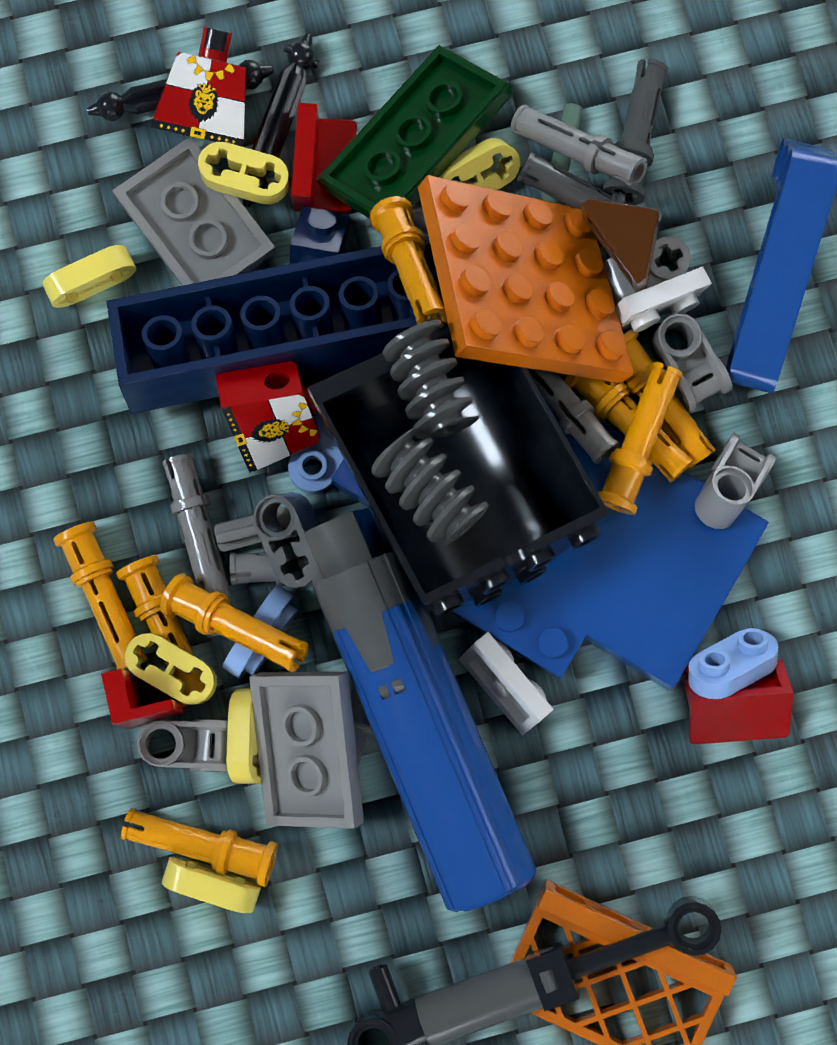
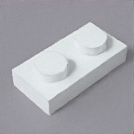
M700 267L624 297L615 306L622 331L632 327L634 333H637L656 324L661 319L660 315L670 311L673 315L677 313L685 314L698 306L700 302L697 297L712 284L704 268Z
M489 632L477 640L459 658V661L522 736L554 710L546 701V695L542 688L524 675L514 663L510 650L501 642L496 641Z

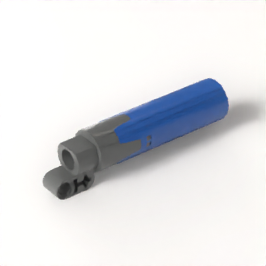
M288 492L264 497L254 509L253 520L272 569L278 580L288 587L298 588L312 584L447 910L466 912L498 901L533 881L537 871L430 614L425 610L395 552L387 551L370 508L351 511L319 524L309 500L300 493ZM281 503L287 506L291 515L290 524L287 529L281 526L277 519V510ZM300 537V541L291 542V545L288 544L287 538ZM306 556L309 564L301 570L298 561Z

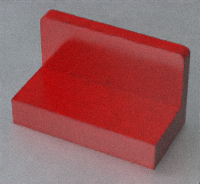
M298 103L291 190L294 211L301 212L304 206L349 214L352 208L322 190L316 179L357 135V123L353 120L319 118L318 106L312 103Z
M777 660V666L770 674L722 699L704 698L692 691L688 682L689 667L685 668L683 672V685L690 707L688 735L691 744L776 739L789 736L794 692L783 660Z
M124 669L101 673L112 725L130 729L155 721L186 715L183 704L173 699L144 706L138 677Z

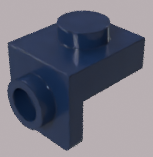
M303 206L290 244V264L341 254L349 230L350 215Z

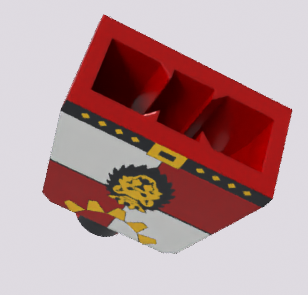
M203 27L198 56L181 52L177 53L154 114L151 128L213 142H227L243 147L246 67L227 63L232 33Z
M287 361L215 375L221 409L249 473L315 445L321 437L315 416L319 412L308 393V387L314 384L305 386L297 363Z

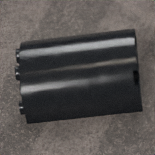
M448 323L431 335L432 340L448 339L450 346L439 354V358H456L458 365L446 373L447 378H464L465 384L454 392V396H471L473 403L461 412L462 416H479V419L470 427L456 434L433 439L434 442L426 456L430 459L445 453L447 459L440 472L444 475L459 469L461 475L454 488L458 491L473 485L475 491L468 501L470 507L485 501L489 504V507L469 530L446 546L443 545L447 538L437 542H432L427 538V532L433 522L423 526H418L414 523L413 516L418 507L409 510L402 509L399 505V500L404 491L391 494L385 489L389 476L377 478L372 474V466L379 455L395 440L413 429L414 425L419 421L409 419L406 415L405 409L411 401L401 400L397 392L403 382L393 380L390 370L394 364L386 362L383 353L308 387L311 399L425 610L435 612L437 617L445 616L472 600L476 607L483 606L502 595L501 587L518 579L521 585L537 579L547 572L545 565L553 561L556 556L571 546L574 550L579 549L597 539L601 535L597 527L610 515L527 368L455 357ZM415 435L412 438L415 443L423 440L416 438Z

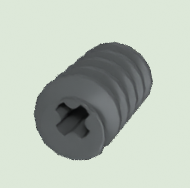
M440 319L422 322L396 335L384 347L382 352L386 362L394 364L390 370L393 380L403 382L397 390L401 400L411 401L405 409L406 415L409 419L419 420L413 427L417 429L415 437L418 439L447 437L470 427L479 419V416H462L461 412L473 403L471 396H454V392L465 384L464 378H447L446 373L458 365L456 358H439V354L450 346L448 339L432 340L431 335L443 327Z
M413 428L395 440L379 455L372 466V474L377 478L389 476L385 489L391 494L404 491L399 500V505L402 509L409 510L418 507L413 516L414 523L418 526H423L433 522L427 532V538L432 542L447 538L443 545L446 546L469 530L483 516L489 504L485 501L470 507L468 501L475 491L473 485L457 491L454 485L461 475L460 470L456 469L443 475L440 469L445 463L447 455L442 453L429 459L426 454L434 440L428 437L415 443L412 438L417 429Z

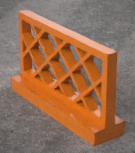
M546 879L510 963L525 958L530 945L533 951L539 949L535 934L542 918L563 927L569 942L568 945L564 946L566 954L573 953L574 957L580 955L579 950L595 944L606 946L653 928ZM571 931L585 937V939L575 942ZM669 945L633 958L631 961L616 964L614 967L578 979L579 989L586 987L595 1011L593 1013L575 1019L564 1014L561 1006L546 1012L542 1008L530 1013L597 1045H641L644 1043L652 1045V1040L680 1031L685 1045H702L724 996H729L737 977L732 965L707 953L697 956L685 954L677 948L674 949L673 945ZM644 965L656 970L663 988L634 997L625 972ZM620 975L629 1000L600 1009L591 984ZM665 975L680 982L668 985ZM693 987L710 995L701 1013L681 1019L672 994ZM667 997L676 1022L647 1031L639 1006ZM633 1009L642 1034L625 1040L611 1036L605 1018ZM598 1021L602 1031L588 1024ZM696 1025L689 1040L685 1029Z

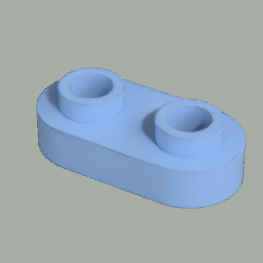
M320 413L316 416L320 440L317 444L292 454L288 464L289 475L293 484L300 491L307 494H321L332 487L331 478L344 459ZM311 459H316L322 463L320 472L315 475L307 474L304 471L305 463Z
M277 585L264 600L254 617L285 632L298 612V609L292 606L295 595ZM235 643L227 655L222 668L240 679L246 672L255 675L267 658Z
M748 628L738 631L697 653L689 662L688 682L690 688L701 697L722 699L770 674L777 666L778 643L771 634L760 629Z

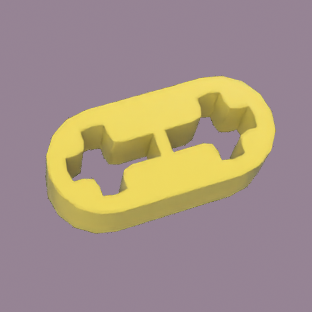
M489 138L462 152L439 178L452 180L454 177H458L462 183L498 190L515 179L520 169V157L517 151L502 139ZM498 153L502 156L499 159L500 168L493 171L490 168L494 164L492 157Z
M227 142L211 143L199 155L198 167L202 181L208 188L214 191L260 204L271 205L282 200L289 190L287 167L281 159L273 155ZM221 158H227L229 168L232 170L225 169L222 171L221 176H215L213 168L209 164H218ZM267 171H273L275 180L279 183H270L268 189L260 188L259 179L250 176L264 177Z
M114 245L51 273L43 280L42 285L53 307H67L127 280L136 272V266L125 245Z
M151 633L140 634L134 637L127 645L125 663L129 671L179 702L188 705L202 704L208 701L214 694L217 687V676L213 668L167 639ZM155 642L159 646L156 654L169 662L166 670L164 671L158 666L149 665L143 670L140 667L143 659L137 655L140 647L150 648ZM179 668L184 672L193 674L199 668L203 671L200 680L206 684L202 692L193 690L187 696L183 692L186 684L173 676L175 670Z
M237 688L229 700L226 763L228 775L232 782L236 784H261L251 688Z
M169 857L162 879V885L167 889L240 913H252L254 911L261 886H258L254 880L232 872H227L224 876L219 875L215 870H212L211 865L184 857Z

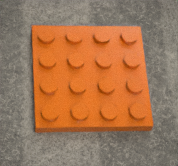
M426 176L418 186L455 357L623 383L634 373L619 317L615 311V303L607 273L604 270L598 240L583 219L581 209L435 176Z

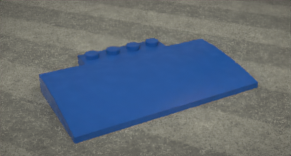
M554 415L556 421L559 422L560 420ZM599 421L609 434L620 443L618 448L621 449L625 436ZM571 433L564 434L596 491H602L612 466L609 458L600 464H595ZM343 459L331 478L332 486L370 508L347 463ZM652 463L653 470L651 475L644 476L634 502L638 507L635 515L625 514L606 507L610 515L597 527L601 533L597 539L579 549L574 550L571 546L545 565L547 572L537 579L521 585L518 579L502 586L503 594L495 600L480 607H476L472 600L464 603L451 613L484 634L489 632L496 641L501 642L507 648L558 679H561L579 647L586 640L663 688L670 690L677 684L769 522L744 508L730 527L714 529L705 525L697 516L694 506L696 498L705 483L685 471L675 481L670 483Z

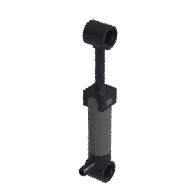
M696 896L682 897L674 902L668 910L667 918L663 919L664 925L568 959L564 945L560 941L530 952L526 958L404 1002L400 1001L388 965H377L369 970V975L381 1009L370 1010L361 1016L349 1033L347 1045H367L364 1041V1031L370 1028L383 1031L388 1037L389 1045H442L542 1008L546 1012L579 1000L580 989L577 978L669 945H673L674 949L677 948L681 952L693 956L706 954L714 949L720 940L722 931L720 919L712 905L705 899ZM691 912L701 913L708 920L707 930L697 938L684 936L678 928L682 917Z

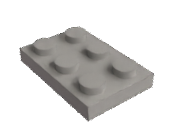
M191 136L112 190L116 199L181 286L248 273L276 254L275 246L237 197L214 191L204 184L198 167V158L202 150ZM210 163L209 165L212 166L214 175L221 176L215 169V167Z
M348 671L260 672L250 676L266 826L355 829L363 824L364 815Z

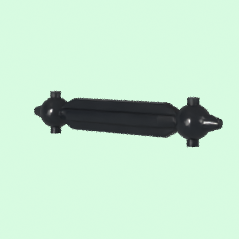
M306 33L300 41L292 45L287 42L284 45L283 51L287 53L289 65L279 74L252 150L279 158L307 83L305 70L310 67L316 69L320 63L315 58V51L312 47V34ZM267 171L264 177L250 175L259 179L260 188L268 189L266 176L271 171ZM243 199L244 207L249 208L253 204V201Z
M244 60L239 64V66L246 67V89H256L263 79L274 73L271 65H260L254 60ZM168 79L131 87L121 96L116 92L107 91L99 97L96 103L87 108L88 115L101 116L106 120L116 121L122 117L124 112L142 114L155 111Z

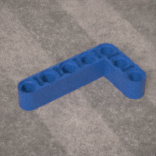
M783 138L775 160L772 181L778 190L726 365L732 384L768 393H773L776 388L837 188V154L828 148Z

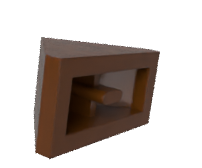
M588 199L581 204L583 219L634 291L639 292L647 289L659 228V210Z

